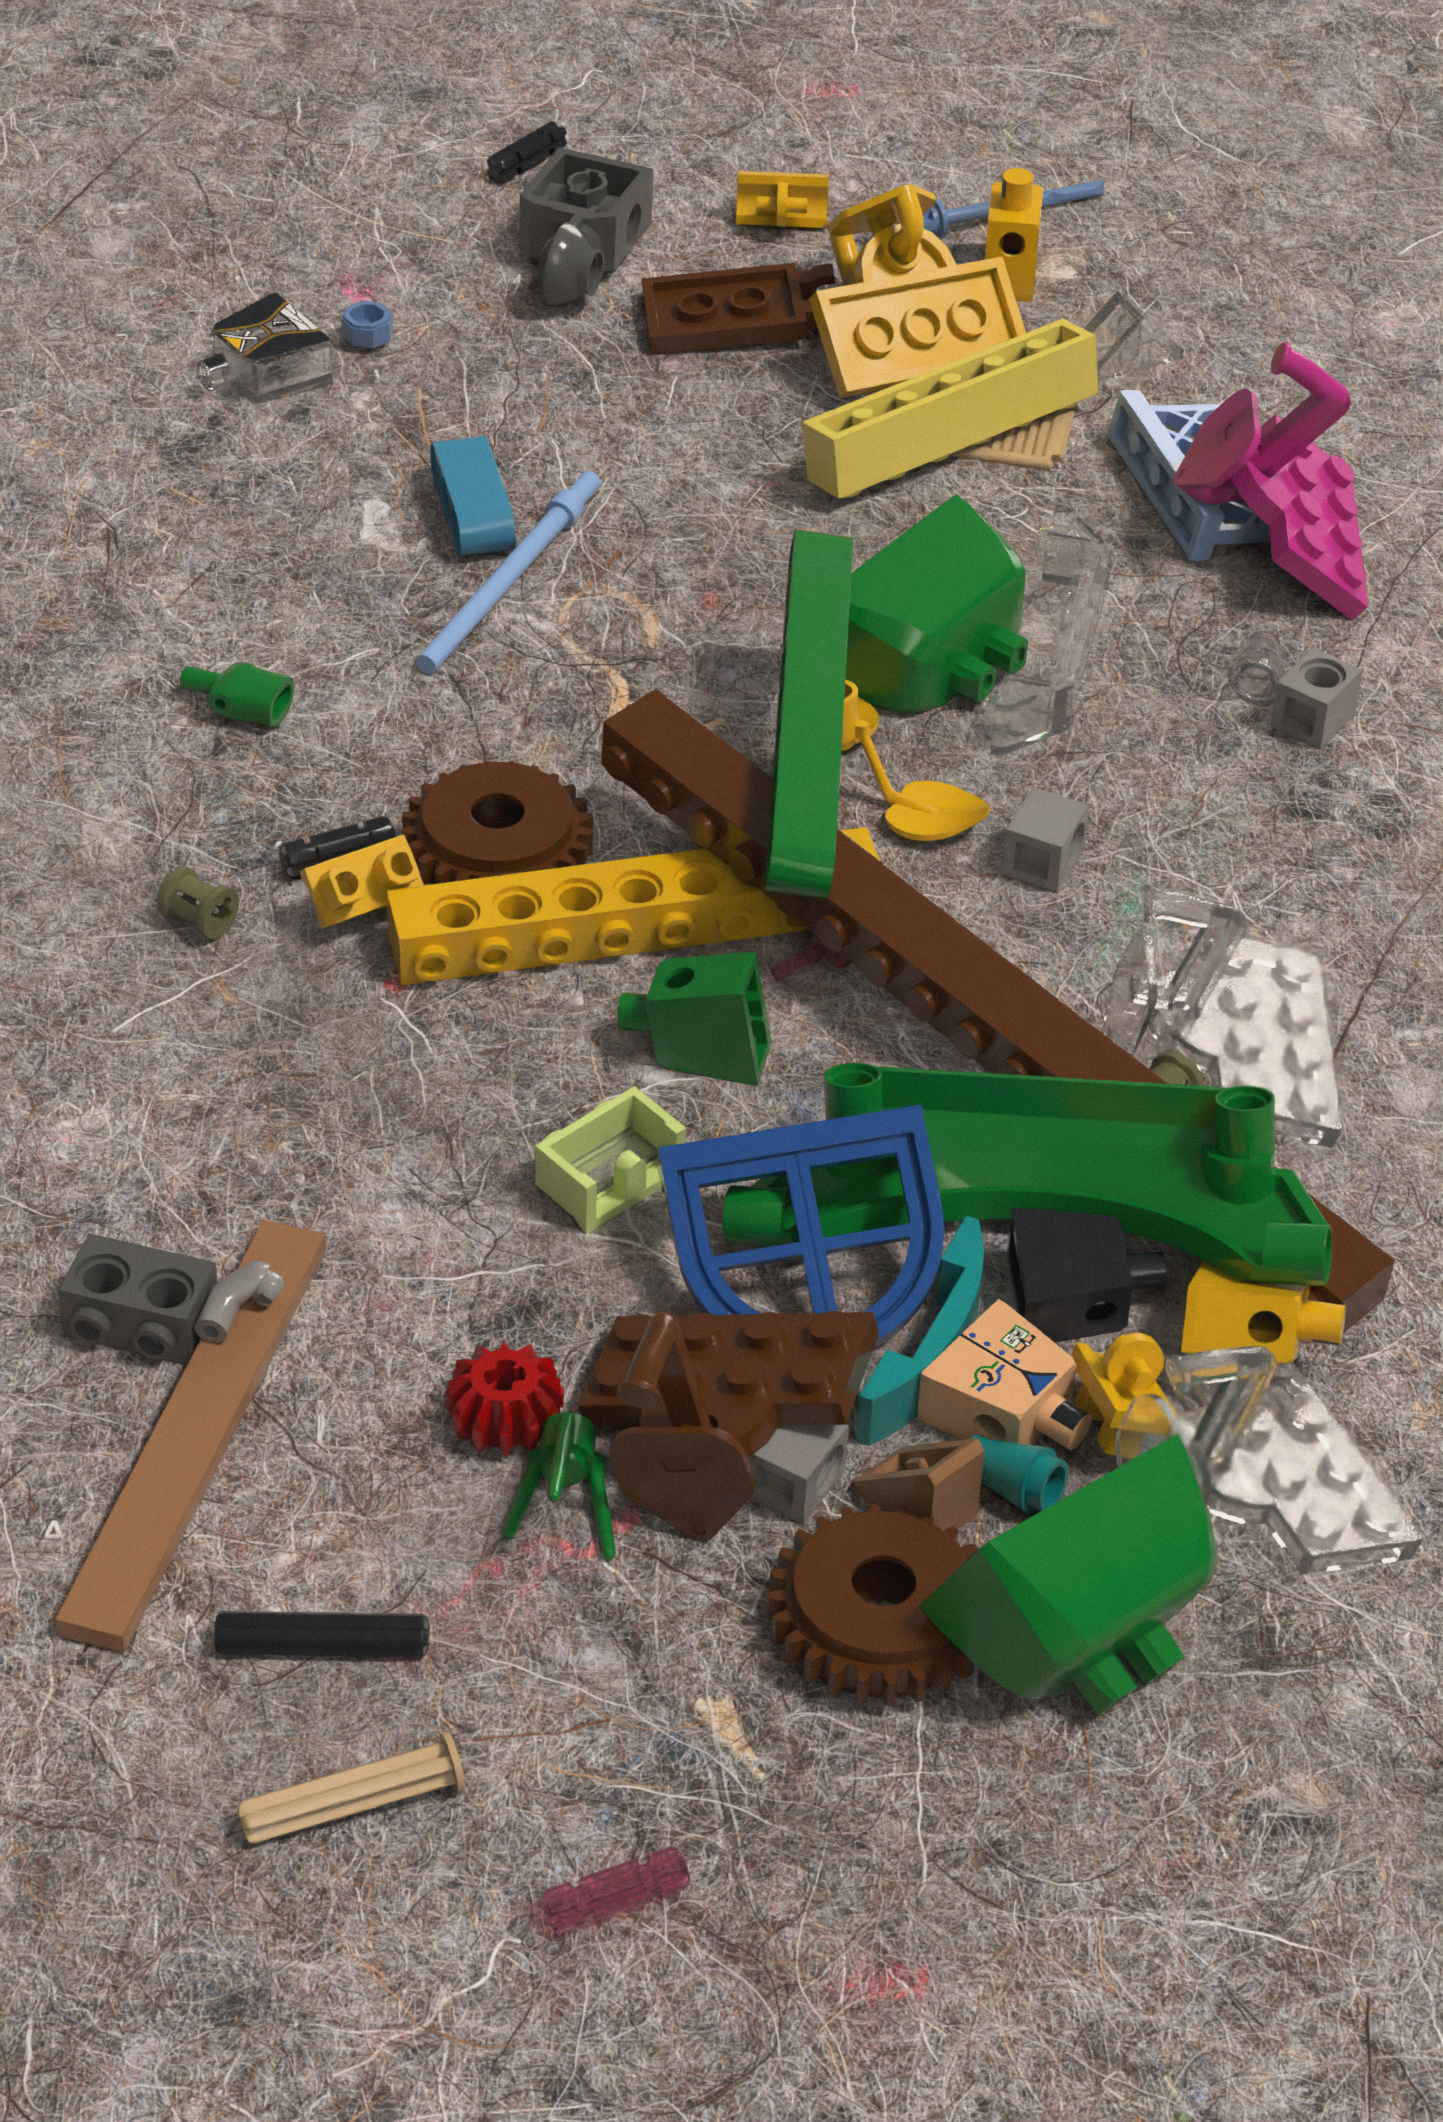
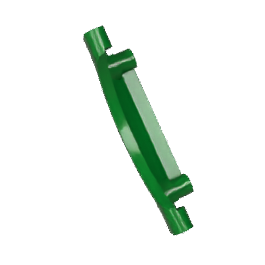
M865 1063L840 1064L829 1068L824 1073L826 1120L915 1105L922 1106L942 1203L944 1222L964 1220L966 1215L975 1219H1010L1011 1208L1111 1215L1120 1220L1122 1232L1143 1236L1176 1247L1203 1259L1240 1281L1323 1287L1328 1285L1332 1258V1229L1295 1172L1289 1169L1273 1168L1275 1163V1095L1267 1089L1256 1086L1215 1087L876 1067ZM896 1156L810 1170L823 1238L909 1224ZM786 1174L760 1178L752 1186L731 1185L728 1188L722 1216V1229L726 1244L770 1247L799 1242Z

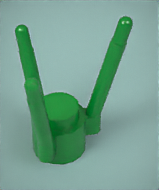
M561 1412L549 1416L543 1422L539 1448L529 1452L526 1473L502 1530V1535L505 1539L510 1540L515 1537L541 1476L544 1475L548 1480L547 1498L551 1502H557L561 1498L563 1486L575 1485L586 1477L589 1479L602 1556L606 1560L615 1558L614 1533L604 1480L606 1457L595 1451L597 1432L595 1425L588 1418L577 1413Z

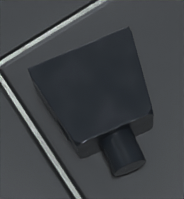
M1011 1208L1006 1254L1016 1312L1054 1343L1120 1332L1128 1325L1132 1293L1165 1291L1166 1262L1163 1252L1127 1253L1121 1222L1114 1216Z

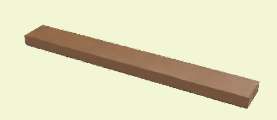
M262 1220L238 1268L249 1261L270 1263L269 1269L278 1272L284 1278V1287L275 1301L272 1300L270 1306H260L250 1297L239 1308L227 1338L222 1343L214 1344L202 1339L199 1341L55 1618L57 1636L125 1653L326 1252V1234Z

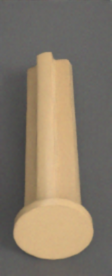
M449 1732L440 1734V1742L244 1799L238 1804L239 1822L248 1843L257 1844L453 1785L456 1792L464 1790V1774L454 1740Z

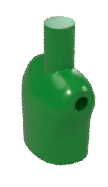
M246 662L234 663L221 674L186 666L180 677L181 688L208 694V704L215 712L223 717L237 721L276 727L287 715L293 701L294 681L292 677L266 671Z

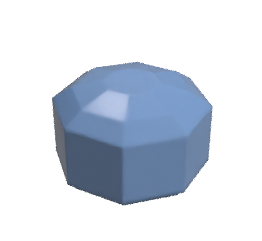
M360 301L345 308L341 319L342 337L352 346L361 348H375L390 342L393 333V312L380 302Z

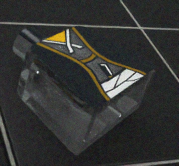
M276 292L215 323L211 330L213 356L197 363L198 377L207 391L211 392L230 384L249 402L254 404L266 403L333 384L331 339Z

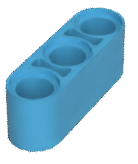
M478 436L431 442L430 462L433 481L458 556L514 550L516 536L513 513L487 437Z

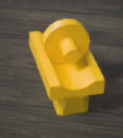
M738 171L736 224L824 228V223L827 222L829 174Z
M404 834L300 871L303 883L313 899L321 930L387 907V890L424 886Z
M1143 1333L1121 1335L1114 1340L1105 1354L1094 1351L1088 1344L1075 1343L1071 1356L1077 1365L1076 1372L1082 1380L1075 1403L1078 1407L1090 1413L1092 1420L1103 1421L1097 1440L1105 1453L1135 1458L1144 1452L1151 1433L1173 1434L1179 1417L1156 1381L1163 1370L1165 1359L1160 1346L1151 1336Z

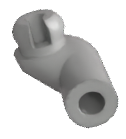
M249 1261L214 1284L194 1326L196 1334L202 1340L216 1344L225 1341L239 1308L250 1297L260 1306H270L272 1300L275 1301L284 1287L282 1275L270 1270V1263Z

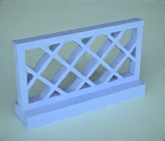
M1120 390L1107 436L1190 561L1210 560L1215 544L1271 543L1269 526L1250 508L1234 501L1218 505L1204 504L1192 498L1173 483L1174 475L1193 442L1189 437H1196L1204 420L1221 404L1150 406L1140 390ZM1164 425L1174 428L1180 432L1176 433L1169 429H1166ZM1225 516L1241 524H1224L1222 520Z

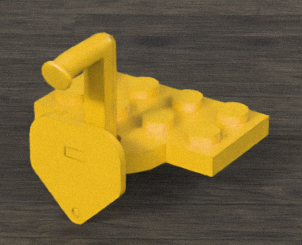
M908 184L852 206L842 211L833 221L824 223V228L829 231L831 245L844 286L816 291L809 298L839 398L886 389L1026 333L1003 256L956 265L948 247L934 233L924 229L923 215L936 203L934 193L916 185ZM871 231L873 237L858 253L853 234Z

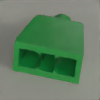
M756 952L665 959L658 964L648 994L622 993L619 998L617 1008L619 1029L622 1031L651 1032L657 1063L664 1069L742 1084L758 1085L772 1040Z

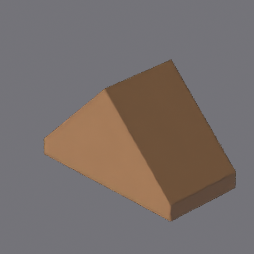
M978 1438L902 1446L852 1483L860 1496L870 1504H878L881 1511L896 1512L899 1506L907 1507L909 1515L923 1518L926 1514L931 1518L934 1516V1525L943 1531L952 1526L959 1529L978 1515L984 1448Z

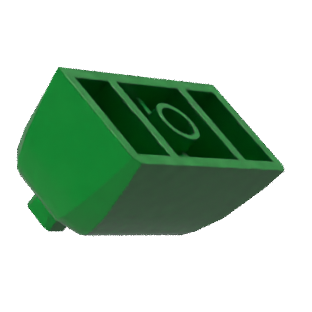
M957 493L851 573L845 680L853 682L858 688V697L875 708L902 714H917L944 706L959 693L979 703L991 694L995 686L997 672L995 667L1014 675L1026 664L1028 640L1018 635L1022 623L1026 571L1021 560L1006 539Z
M1179 1433L988 1541L918 1607L981 1671L1006 1690L1019 1696L1037 1698L1058 1695L1075 1684L1096 1713L1100 1715L1138 1688L1118 1659L1121 1655L1124 1654L1145 1685L1160 1678L1185 1658L1174 1638L1165 1627V1624L1210 1583L1217 1568V1548L1211 1516L1192 1462Z

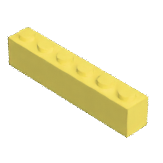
M1062 318L803 421L807 480L838 499L854 497L860 494L862 489L884 480L901 478L911 469L929 462L943 461L951 453L965 447L987 443L997 434L1015 427L1031 425L1035 422V419L1056 410H1066L1076 406L1078 401L1099 393L1096 335Z

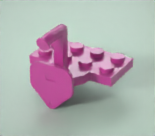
M1282 342L1272 358V374L1279 375L1283 373L1312 394L1285 418L1281 419L1275 414L1260 427L1257 396L1248 389H1241L1235 392L1204 420L1174 475L1173 483L1192 498L1204 504L1218 505L1243 498L1251 510L1269 526L1272 561L1349 619L1353 620L1368 608L1365 585L1366 574L1363 569L1361 552L1362 540L1359 535L1357 518L1358 507L1355 502L1353 485L1354 474L1341 457L1337 455L1330 457L1314 443L1315 439L1349 410L1351 403L1350 393L1344 385L1311 359L1291 349L1288 342Z

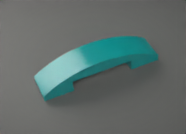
M966 1215L941 1257L936 1305L942 1308L913 1358L887 1349L859 1395L857 1442L867 1446L872 1445L895 1433L917 1417L921 1372L977 1320L984 1257L983 1236L978 1219Z

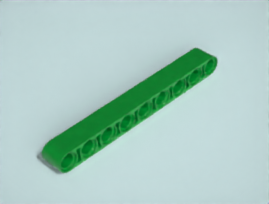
M797 529L793 533L787 573L764 883L765 891L828 899L831 889L837 837L853 553L852 537Z

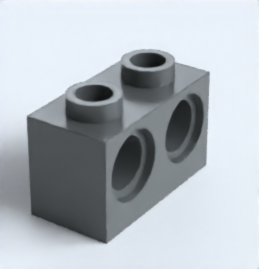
M88 1233L58 1289L63 1336L77 1339L90 1345H103L141 1354L154 1360H166L188 1365L201 1340L196 1334L194 1326L211 1288L217 1283L216 1262Z

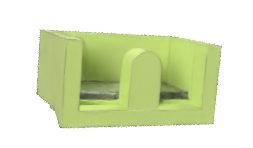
M633 1086L612 1100L600 1103L592 1112L562 1130L550 1133L542 1142L535 1145V1185L571 1214L582 1231L588 1234L661 1189L658 1173V1147L686 1143V1127L636 1086Z

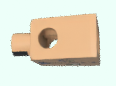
M999 1299L921 1372L917 1419L962 1440L970 1439L973 1435H979L991 1440L1034 1445L1043 1435H1046L1065 1448L1073 1450L1083 1441L1092 1423V1415L1072 1403L1077 1367L1073 1357L1008 1304Z

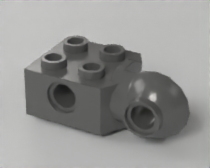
M559 147L521 192L519 249L540 261L538 277L541 286H543L544 299L547 306H564L573 302L582 294L590 296L595 294L601 282L603 271H614L652 223L653 168Z

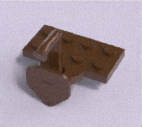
M664 1310L657 1312L654 1316L645 1314L617 1316L580 1399L578 1408L580 1414L588 1418L595 1426H641L619 1432L610 1447L609 1458L621 1492L628 1499L697 1541H709L751 1498L755 1489V1479L748 1458L769 1442L779 1425H846L879 1335L874 1313L828 1311L825 1313L788 1314L764 1312L760 1314L713 1315L710 1313H700L696 1315H676L673 1311Z

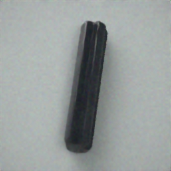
M222 1611L217 1613L215 1620L214 1645L216 1652L222 1655L424 1657L427 1655L430 1646V1623L428 1616L424 1614Z

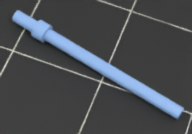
M592 471L583 472L568 490H561L552 498L545 507L546 515L416 658V664L422 672L433 674L562 529H570L584 513V504L601 486V481L597 474Z

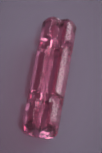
M669 1847L648 1854L646 1856L647 1863L640 1865L636 1858L581 1877L579 1879L580 1886L572 1888L569 1881L546 1889L542 1894V1907L545 1918L555 1932L563 1933L585 1925V1917L592 1915L594 1920L598 1921L653 1901L652 1894L660 1892L661 1897L664 1898L685 1891L690 1885V1875L686 1860L676 1848Z

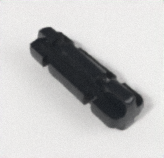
M555 121L542 125L537 130L530 132L504 149L490 155L486 161L489 167L487 174L490 178L495 177L499 183L512 179L517 174L524 172L554 154L559 147L564 148L567 145L565 138L567 134L564 126L559 127Z
M379 816L363 821L364 827L359 829L358 825L354 823L311 835L309 843H304L303 838L286 842L279 847L280 864L287 877H300V871L307 867L395 838L394 826H392L388 817Z

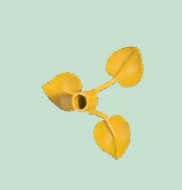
M845 680L841 751L851 748L855 743H861L885 801L892 804L885 812L886 824L892 831L912 840L934 841L959 834L987 817L988 813L991 812L988 803L950 784L938 781H914L908 783L901 793L896 792L889 783L870 738L879 726L878 713L872 705L858 697L857 686L853 682Z

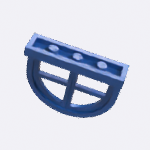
M921 1105L658 1147V1173L662 1193H665L680 1272L689 1293L703 1313L713 1315L760 1314V1312L751 1308L731 1290L720 1271L802 1258L812 1313L837 1311L826 1254L909 1240L908 1253L896 1281L881 1299L863 1311L874 1313L879 1331L874 1348L886 1342L909 1323L929 1295L942 1256L944 1217ZM896 1156L909 1224L823 1238L810 1170ZM786 1174L799 1242L713 1256L699 1188Z

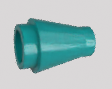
M973 1435L970 1438H978L984 1448L981 1483L1027 1514L1034 1513L1037 1510L1043 1511L1061 1500L1067 1485L1069 1468L1065 1460L1057 1458L1053 1448L991 1440L979 1435Z

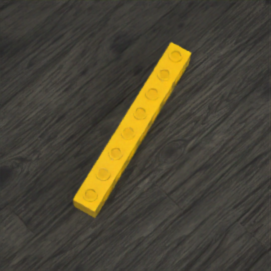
M867 827L841 830L880 861ZM707 848L387 890L388 937L401 986L810 930L793 916L784 914L772 899L753 884L741 880L729 865Z

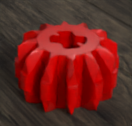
M503 1339L498 1350L489 1351L482 1346L476 1345L471 1359L456 1360L455 1369L452 1372V1380L449 1381V1388L446 1389V1409L450 1411V1418H452L457 1438H472L478 1453L492 1445L497 1446L505 1458H507L513 1446L520 1445L530 1451L535 1449L541 1436L543 1422L549 1416L560 1413V1408L564 1407V1387L560 1386V1378L557 1377V1370L554 1367L553 1359L537 1358L532 1343L518 1351L511 1350L505 1339Z

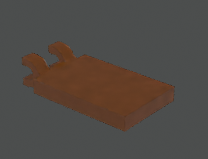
M795 263L641 278L651 355L807 339V330L813 331L817 337H820L809 298L816 291H819L817 288L821 285L835 284L833 263L817 265L810 270L797 271Z

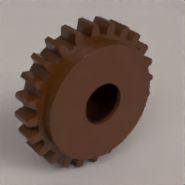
M484 761L483 763L469 766L462 765L460 769L449 774L442 772L439 774V780L434 785L424 783L421 786V797H411L409 799V811L403 812L402 835L404 834L423 884L431 882L440 884L587 864V856L593 854V813H587L588 801L586 798H576V787L573 784L561 785L559 783V775L556 773L549 775L539 770L538 766H527L512 761Z
M870 1504L868 1511L854 1513L849 1507L842 1508L841 1518L832 1522L820 1516L816 1518L815 1533L811 1535L802 1530L794 1533V1549L781 1548L778 1556V1569H771L767 1620L773 1621V1642L785 1643L784 1660L787 1664L804 1661V1680L811 1682L820 1677L828 1682V1694L835 1696L841 1690L855 1694L856 1703L864 1704L868 1697L883 1698L886 1706H894L896 1697L910 1695L917 1703L923 1701L924 1690L932 1686L945 1693L950 1690L951 1672L967 1679L971 1675L972 1661L935 1626L918 1606L978 1550V1547L974 1543L960 1547L958 1544L959 1530L952 1526L943 1531L934 1525V1516L931 1518L926 1514L923 1518L909 1515L907 1507L899 1506L896 1512L881 1511L878 1504ZM887 1601L895 1605L878 1606L869 1602Z

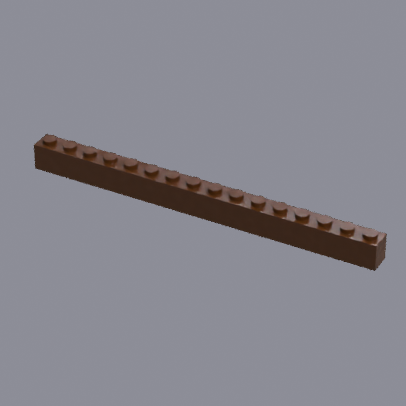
M657 688L603 721L601 765L605 767L611 777L617 781L624 782L643 797L655 812L667 816L690 835L697 845L707 848L729 865L741 880L753 884L772 899L784 914L796 918L815 933L827 948L839 952L863 971L871 983L883 987L906 1005L918 1020L927 1022L949 1039L965 1057L974 1059L990 1073L1168 1084L838 828L834 871L828 899L765 891L772 777ZM1308 1192L1332 1229V1258L1327 1287L1310 1286L1308 1300L1346 1305L1343 1333H1345L1384 1301L1395 1259Z

